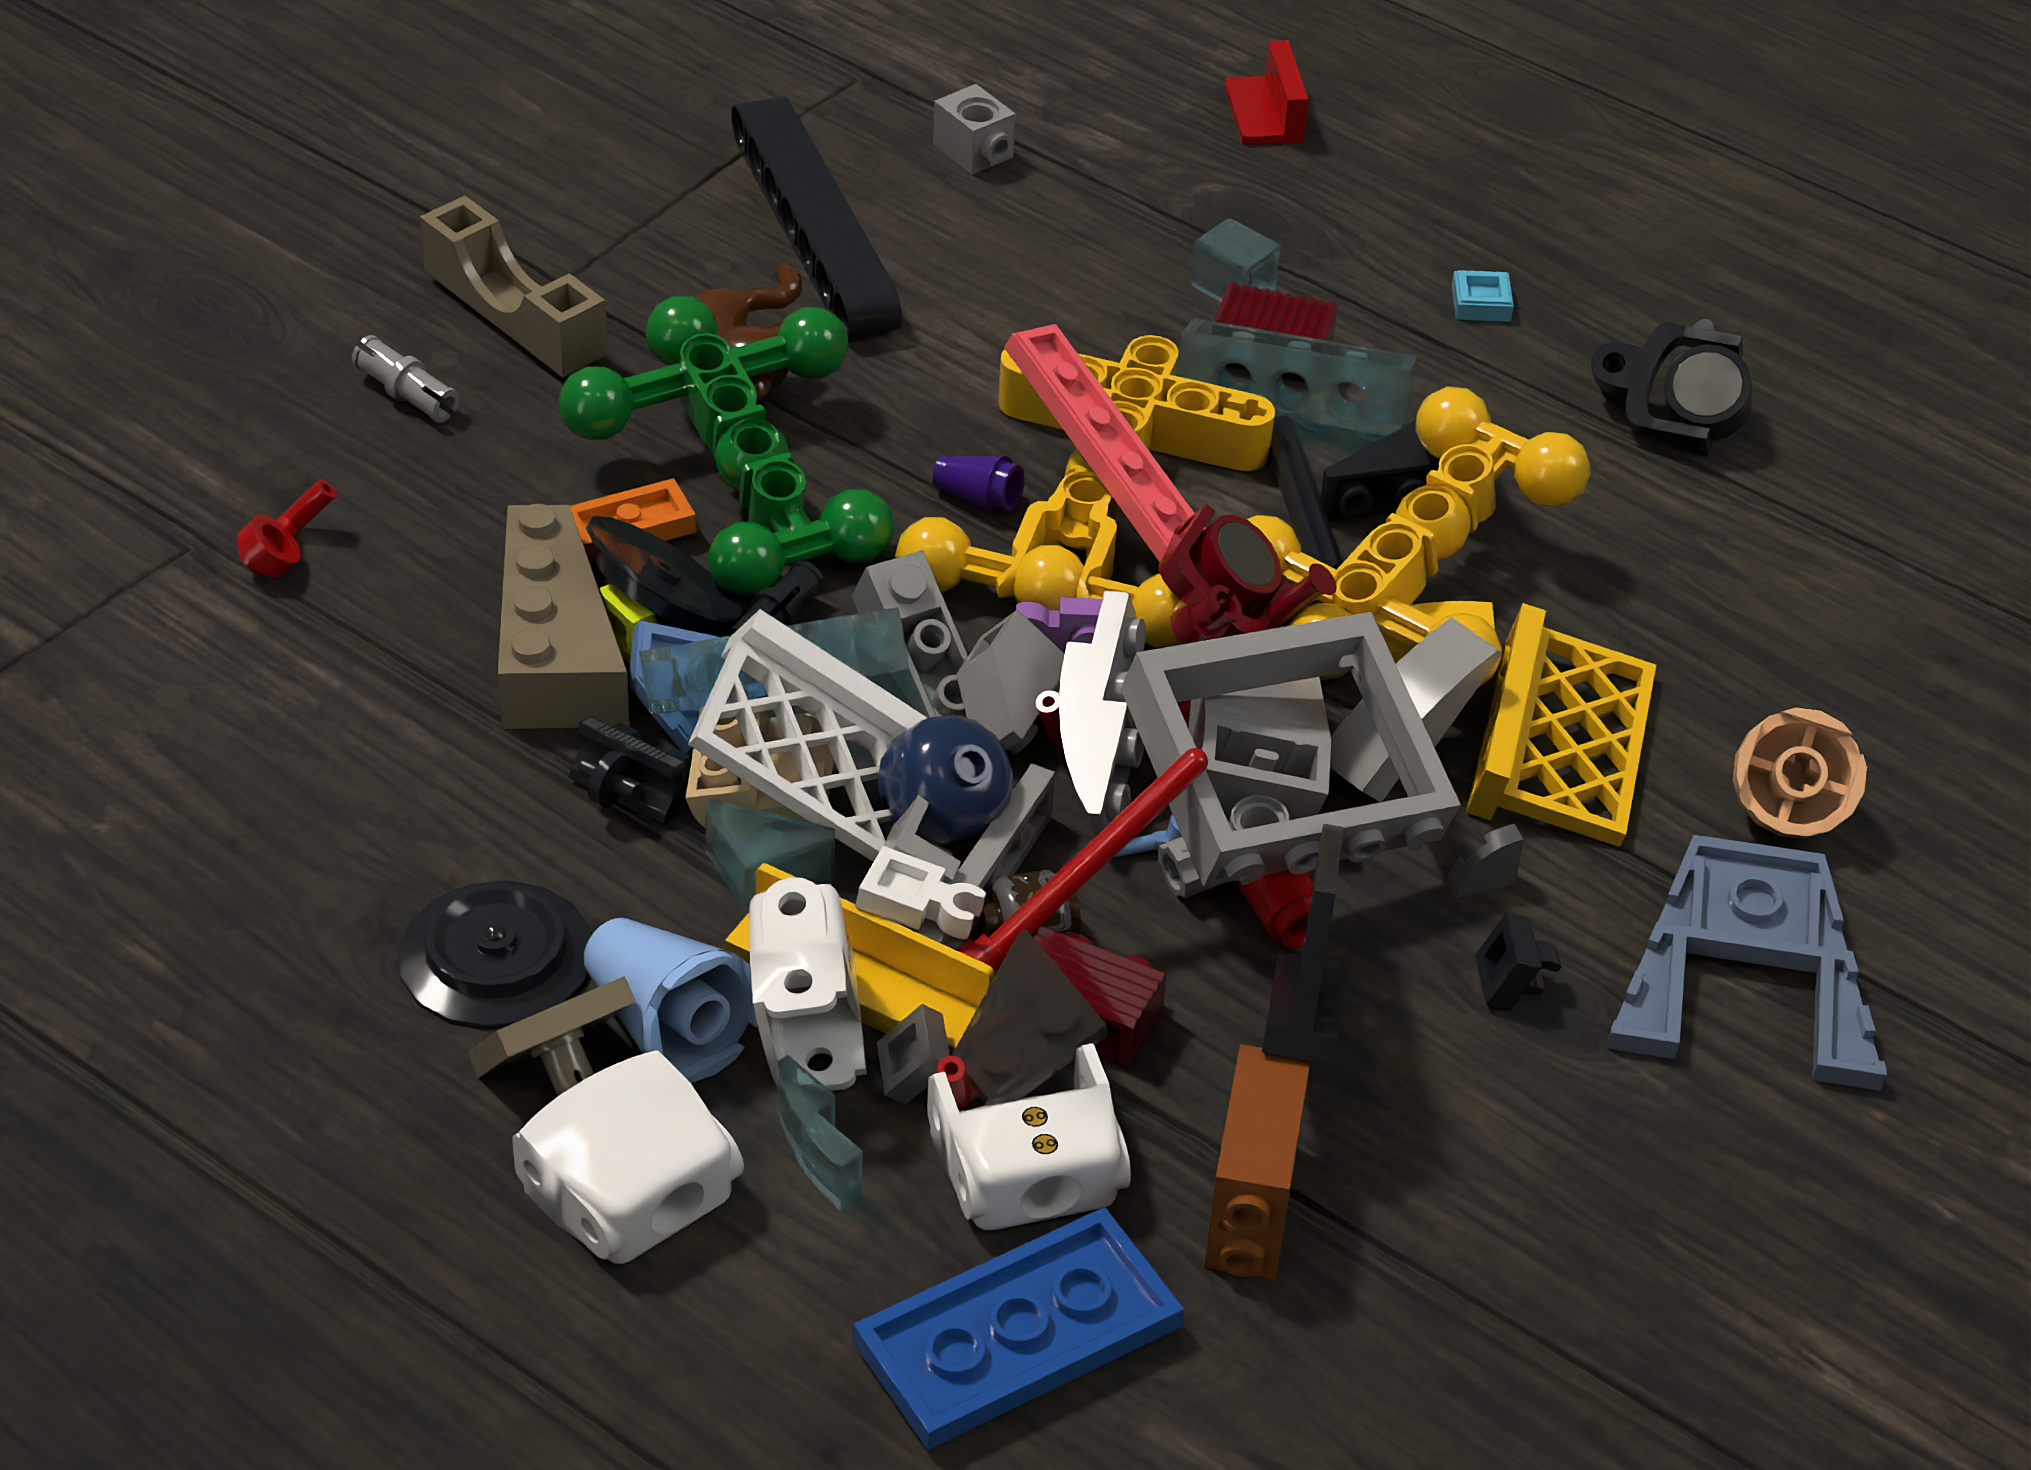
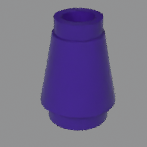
M941 455L935 463L932 481L936 489L943 490L992 514H998L1002 510L1012 511L1016 508L1023 494L1025 477L1023 468L1020 465L1013 464L1008 456Z

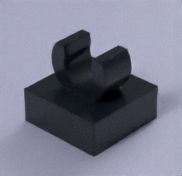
M1509 912L1504 914L1475 954L1486 1005L1509 1011L1523 993L1540 995L1545 991L1541 969L1559 972L1562 968L1557 947L1547 941H1535L1530 917Z

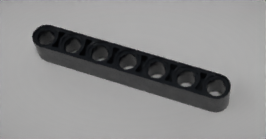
M786 96L733 105L731 108V123L736 144L826 310L834 313L845 324L848 339L900 329L902 310L896 287L789 99Z

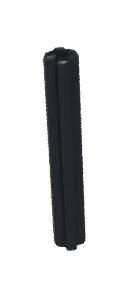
M1286 415L1278 419L1274 417L1269 457L1295 534L1301 545V552L1337 570L1343 562L1294 421Z

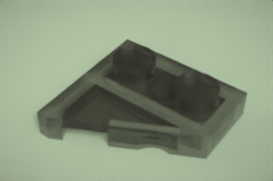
M1025 929L1017 935L952 1056L962 1059L965 1064L969 1084L987 1106L1013 1102L1024 1097L1074 1061L1077 1048L1092 1043L1096 1045L1107 1037V1025Z

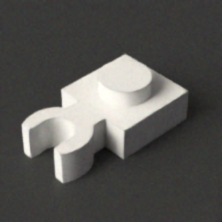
M882 846L859 887L855 907L916 930L920 929L925 918L937 922V925L944 933L955 938L968 939L974 916L979 917L982 912L986 892L969 883L946 884L943 882L945 868Z

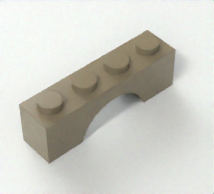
M466 195L420 216L425 272L561 377H565L608 355L605 299L570 273L544 286L538 285L524 272L514 258L504 237L500 221Z

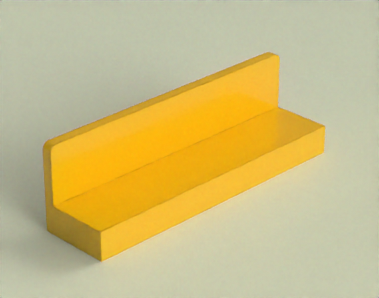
M762 863L756 870V894L766 892L769 887L780 880L797 877ZM840 898L854 956L862 1023L887 1034L917 1007L924 1004L943 1014L950 1056H957L963 1060L973 1047L974 1037L978 1029L987 1020L992 1018L993 968L891 920L856 908V904ZM748 913L725 939V950L739 955L750 965ZM811 986L801 988L802 990L807 991Z

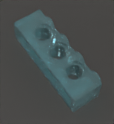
M1193 318L1182 332L1177 376L1262 396L1273 404L1275 418L1278 419V417L1286 415L1291 419L1301 421L1300 425L1309 430L1324 432L1331 431L1334 427L1357 430V435L1363 439L1378 441L1406 426L1408 422L1418 356ZM1239 363L1246 367L1251 375V382L1238 383L1232 380L1227 374L1226 364ZM1288 372L1300 375L1306 381L1308 391L1295 393L1288 390L1282 382L1281 375ZM1343 382L1356 384L1363 391L1365 400L1358 403L1345 400L1340 395L1337 385Z
M899 607L787 625V627L864 677L909 669ZM732 635L639 651L650 714L705 707L725 662L721 655ZM740 670L738 676L747 699L768 695L764 684Z

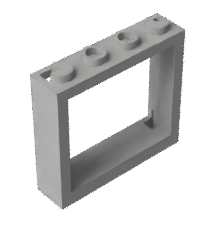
M1372 612L1136 652L1121 691L1157 777L1164 773L1187 750L1196 748L1177 702L1351 671L1408 795L1406 798L1232 831L1205 770L1169 804L1203 887L1240 880L1242 885H1246L1257 880L1262 875L1287 870L1292 874H1302L1314 870L1317 865L1323 824L1343 827L1340 860L1349 858L1352 862L1366 861L1377 856L1382 851L1407 846L1411 850H1421L1424 843L1441 840L1442 836H1444L1446 829L1461 804Z

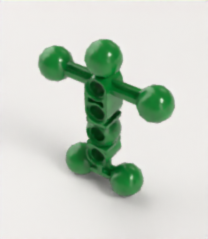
M671 296L656 304L647 320L645 328L649 350L660 362L668 366L627 378H622L617 372L606 367L586 366L569 375L563 385L558 399L562 422L573 434L587 440H607L622 432L633 410L676 398L680 399L703 442L712 449V455L716 460L720 477L731 488L740 491L739 503L742 508H749V522H736L720 530L709 548L707 561L712 580L726 593L741 598L754 597L761 589L773 587L777 583L784 566L827 553H831L835 558L846 563L866 564L882 556L893 540L895 524L891 508L879 495L869 490L847 489L833 496L823 509L820 519L810 522L803 510L806 488L804 472L794 464V458L789 452L786 437L774 425L766 422L767 412L764 406L756 405L757 393L750 377L787 368L792 374L800 378L822 379L840 368L849 348L845 324L834 313L822 307H802L785 317L777 331V336L732 348L725 339L719 337L715 313L704 302L692 296Z

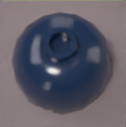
M950 714L921 720L893 739L881 758L877 785L880 797L886 795L887 804L894 814L890 817L893 824L906 812L918 794L924 798L929 805L915 834L928 842L951 849L976 840L984 834L992 821L1000 817L1011 801L1014 776L1008 753L994 733L976 720Z

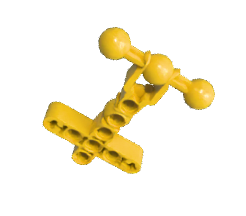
M1154 335L1138 337L1128 345L1120 363L1078 354L1149 452L1152 450L1246 472L1258 470L1269 462L1275 416L1273 404L1266 398L1256 394L1176 376L1179 350L1176 344L1169 339ZM1004 349L1001 354L998 405L1001 411L1016 419L1063 430L1011 356ZM1078 449L1069 456L1065 477L1049 500L1037 501L1028 507L1012 544V556L971 547L970 540L961 527L944 517H924L911 524L900 535L895 557L898 558L923 550L940 592H945L957 586L964 579L996 587L999 598L1014 597L1017 603L1035 602L1045 606L1048 610L1058 611L1060 597L1103 599L1105 591L1130 593L1137 618L1143 619L1145 622V642L1156 649L1182 645L1175 636L1170 621L1179 599L1168 588L1160 574H1156L1143 581L1139 587L1109 580L1113 574L1117 533L1116 520L1118 518L1119 506ZM1062 545L1086 550L1085 566L1077 555L1062 547Z

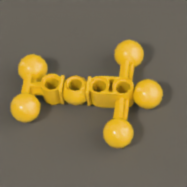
M1445 387L1430 394L1423 400L1417 413L1415 427L1423 448L1440 459L1439 469L1437 471L1431 470L1426 475L1427 485L1407 494L1401 500L1396 514H1390L1385 524L1375 528L1337 570L1302 553L1301 545L1293 528L1282 519L1266 515H1255L1247 519L1259 528L1272 543L1280 560L1282 571L1280 583L1286 580L1293 587L1309 575V567L1315 563L1327 568L1336 581L1337 589L1335 594H1323L1317 599L1323 603H1317L1303 609L1293 617L1289 626L1372 612L1381 634L1384 633L1414 648L1427 635L1450 617H1453L1502 652V645L1494 627L1483 618L1466 613H1455L1439 621L1410 605L1425 588L1426 577L1428 575L1434 576L1438 572V561L1448 558L1464 546L1469 532L1473 533L1478 528V523L1485 521L1493 514L1496 508L1495 480L1506 468L1514 471V478L1521 494L1531 502L1539 506L1560 507L1569 504L1583 494L1591 474V463L1583 445L1568 434L1545 432L1528 440L1491 423V417L1484 401L1469 389ZM1501 656L1479 687L1494 677ZM1347 672L1320 676L1319 678L1320 680H1332L1343 676Z

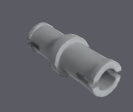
M368 335L360 340L363 345L372 350L373 356L363 351L357 345L352 353L353 366L365 371L384 384L386 393L397 401H409L428 414L437 423H442L451 417L449 413L439 407L440 403L438 401L454 412L458 408L460 402L458 391L446 386L428 374L424 363L415 357H403L384 344L375 335Z

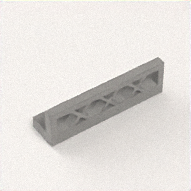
M1031 764L1014 790L1012 789L1011 801L1000 817L990 823L984 834L971 843L961 844L956 848L948 849L952 856L956 852L973 849L962 866L957 869L954 879L949 885L955 883L975 885L986 892L984 903H989L990 890L994 882L1003 876L1015 874L1051 820L1055 772ZM974 916L971 932L968 937L970 939L980 926L978 916ZM925 918L919 930L902 925L954 950L967 940L955 938L944 933L937 925V922Z

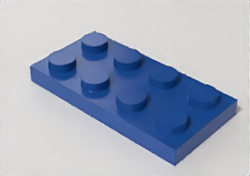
M1103 1207L854 1323L852 1342L927 1450H930L1183 1326L1185 1309L1109 1211Z

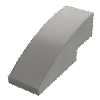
M1450 617L1427 635L1396 663L1434 748L1503 654L1453 617ZM1362 699L1331 736L1330 768L1365 794L1382 802L1399 779V776L1364 699Z

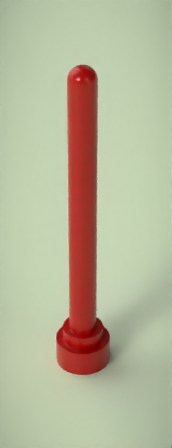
M1198 748L1187 750L989 938L984 933L974 942L968 938L956 951L991 966L994 970L995 988L1006 978L1002 971L1011 964L1007 957L1206 770L1208 766L1206 753Z

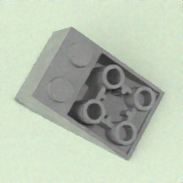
M1319 677L1191 700L1189 732L1196 748L1203 750L1208 757L1206 772L1227 819L1231 818V810L1238 801L1253 795L1270 796L1279 800L1287 808L1289 820L1318 815L1328 796L1331 736Z

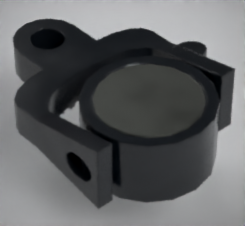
M1698 320L1693 327L1672 322L1662 323L1650 334L1643 348L1621 342H1610L1603 344L1592 356V374L1600 391L1610 399L1619 400L1627 397V422L1630 429L1635 433L1650 436L1708 456L1711 449V441L1732 435L1744 425L1751 413L1753 398L1752 380L1747 364L1742 360V336L1715 331L1714 323L1711 320ZM1676 347H1690V349H1687L1673 360L1665 375L1664 394L1670 421L1656 419L1649 414L1648 408L1653 382L1659 368L1668 354Z

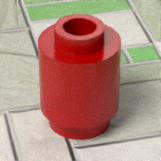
M1287 870L1262 875L1257 880L1246 885H1242L1239 881L1241 893L1269 936L1276 941H1281L1288 948L1303 947L1314 883L1307 872L1292 874Z

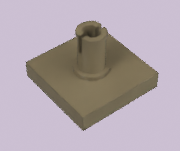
M624 976L497 1030L468 1051L467 1055L477 1078L531 1055L533 1059L541 1057L556 1094L560 1096L571 1087L594 1075L579 1041L580 1038L585 1036L584 1032L604 1024L636 1001Z

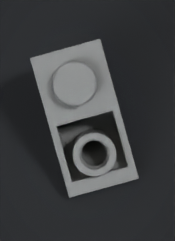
M1018 610L1014 611L980 637L956 674L967 718L976 720L994 733L1005 750H1008L1013 755L1020 752L1038 732L1039 727L1034 723L1037 715H1040L1036 706L1037 697L1045 691H1055L1060 695V684L1058 681L1061 678L1065 655Z

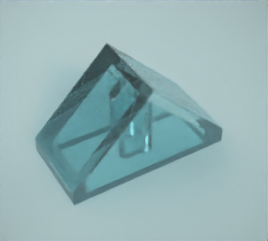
M709 799L705 807L706 854L746 914L749 913L750 902L756 895V870L762 863L771 865L797 878L809 880L815 885L831 884L835 875V828Z

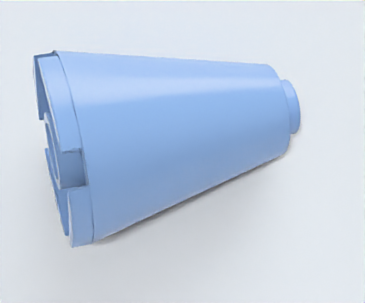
M615 918L607 921L590 937L584 952L585 968L597 987L625 976L636 1002L617 1014V1016L643 1054L658 1050L689 1082L714 1076L736 1060L745 1048L738 1041L748 1023H751L756 1028L758 1025L753 1005L751 967L742 957L733 952L627 918Z

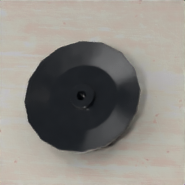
M593 516L586 526L592 542L601 550L596 559L600 571L614 586L651 612L673 623L689 628H702L708 619L720 623H736L743 609L736 596L724 592L712 580L711 573L671 544L635 525L612 517Z
M508 880L468 884L435 898L409 922L398 947L401 982L421 1008L450 1024L483 1030L504 1028L572 999L585 986L589 973L584 965V952L592 936L591 928L572 902L542 886Z

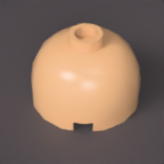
M1793 708L1767 717L1747 733L1735 754L1733 784L1739 804L1754 823L1778 836L1805 839L1831 831L1853 814L1865 792L1867 765L1863 754L1860 755L1858 745L1851 737L1853 734L1844 723L1819 710Z

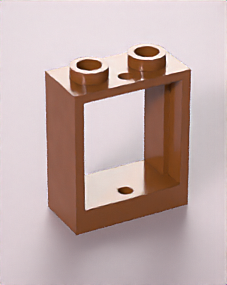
M1240 1044L1215 1179L1204 1268L1225 1271L1239 1277L1254 1276L1276 1280L1311 1060L1263 1053L1261 1047Z

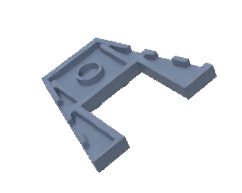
M1693 835L1669 891L1661 916L1651 933L1641 963L1628 987L1617 1019L1614 1020L1607 1049L1671 1059L1676 1058L1680 1044L1686 953L1816 973L1812 1080L1881 1091L1887 1076L1885 1061H1879L1873 1041L1876 1031L1869 1006L1863 1005L1856 981L1859 971L1853 951L1847 950L1842 932L1844 919L1825 854Z

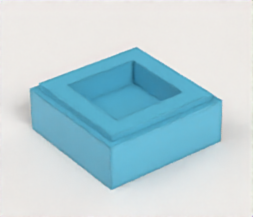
M1454 271L1452 293L1456 320L1511 322L1514 306L1509 273Z

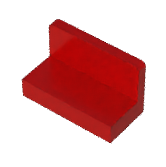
M1289 40L1268 41L1265 76L1228 77L1225 79L1224 89L1241 143L1243 145L1304 143L1309 99Z

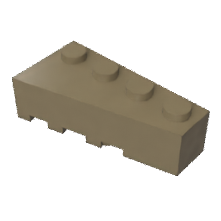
M508 505L498 661L502 729L578 728L579 722L590 716L612 727L620 722L630 727L627 670L570 505Z

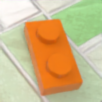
M674 478L570 506L589 562L596 560L601 551L592 542L586 530V526L593 516L612 517L624 521L664 541L696 533V514Z

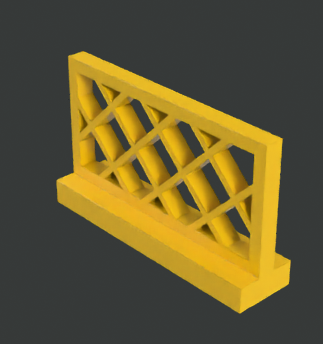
M1522 603L1503 647V654L1500 660L1466 813L1491 821L1497 806L1620 847L1628 827L1656 665L1545 628L1543 623L1546 611ZM1546 651L1568 658L1576 668L1561 673L1546 656ZM1613 673L1637 681L1636 688L1620 693L1606 675ZM1588 681L1602 699L1586 703L1572 686ZM1554 692L1568 709L1552 714L1538 697ZM1614 712L1627 730L1611 734L1597 716ZM1580 723L1594 741L1577 745L1563 727ZM1546 734L1560 752L1543 757L1529 738ZM1606 754L1620 772L1604 777L1589 758ZM1571 765L1585 781V784L1569 789L1555 770ZM1537 776L1551 795L1541 797L1517 789L1520 781ZM1597 796L1613 815L1612 820L1589 813L1581 801Z

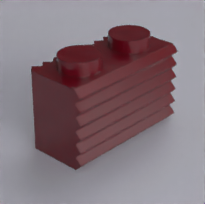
M1233 281L1227 286L1213 322L1209 359L1211 361L1320 383L1330 349H1332L1338 306L1334 301L1326 304L1323 299L1317 301L1311 296L1304 299L1300 294L1295 297L1289 292L1282 295L1279 290L1271 293L1268 288L1260 289L1257 286L1249 288L1246 283L1238 286Z
M1040 926L1038 934L1034 935L1032 944L1028 945L1026 953L1022 954L1020 962L1016 963L1014 971H1011L1009 975L1006 1014H1016L1027 1018L1037 1027L1039 1032L1043 1031L1048 1038L1056 1036L1061 1043L1068 1041L1073 1048L1093 1043L1098 1057L1105 1055L1110 1062L1118 1060L1125 1067L1131 1064L1163 1011L1167 973L1157 970L1148 960L1135 955L1123 957L1096 947L1088 938L1079 933L1066 932L1062 934Z

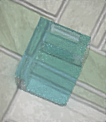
M1226 219L1195 241L1191 284L1194 288L1222 302L1228 284L1233 281L1238 286L1246 283L1249 288L1257 286L1260 289L1268 288L1273 292L1276 289L1281 245L1233 219Z

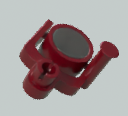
M1205 504L1174 530L1167 550L1159 563V573L1163 581L1179 599L1170 621L1172 630L1181 644L1280 628L1323 594L1333 595L1337 589L1333 575L1327 568L1318 563L1312 564L1309 567V575L1293 587L1286 580L1280 583L1282 576L1280 560L1272 543L1263 532L1247 519L1234 514L1222 515L1205 528L1215 513L1208 504ZM1250 610L1249 616H1245L1244 614Z

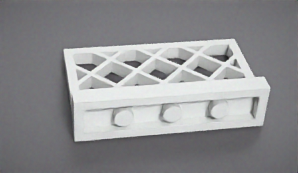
M759 609L729 638L721 655L725 662L688 745L874 862L886 842L879 824L891 821L890 817L894 814L891 809L874 812L862 782L878 779L881 758L892 740L919 721L927 719V717ZM740 670L764 684L768 697L748 700L738 676ZM728 698L731 704H726ZM797 705L817 718L822 732L802 735L791 706ZM774 709L785 739L764 742L753 713ZM736 716L747 746L735 748L713 734L718 719ZM851 740L870 752L876 766L857 770L845 741ZM828 744L839 774L819 777L808 748ZM790 751L802 781L790 783L779 776L770 755ZM845 786L856 816L845 818L834 811L825 789Z

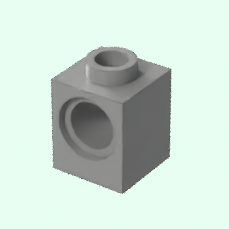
M974 84L934 101L933 145L968 173L973 175L1013 158L1015 113L979 85Z

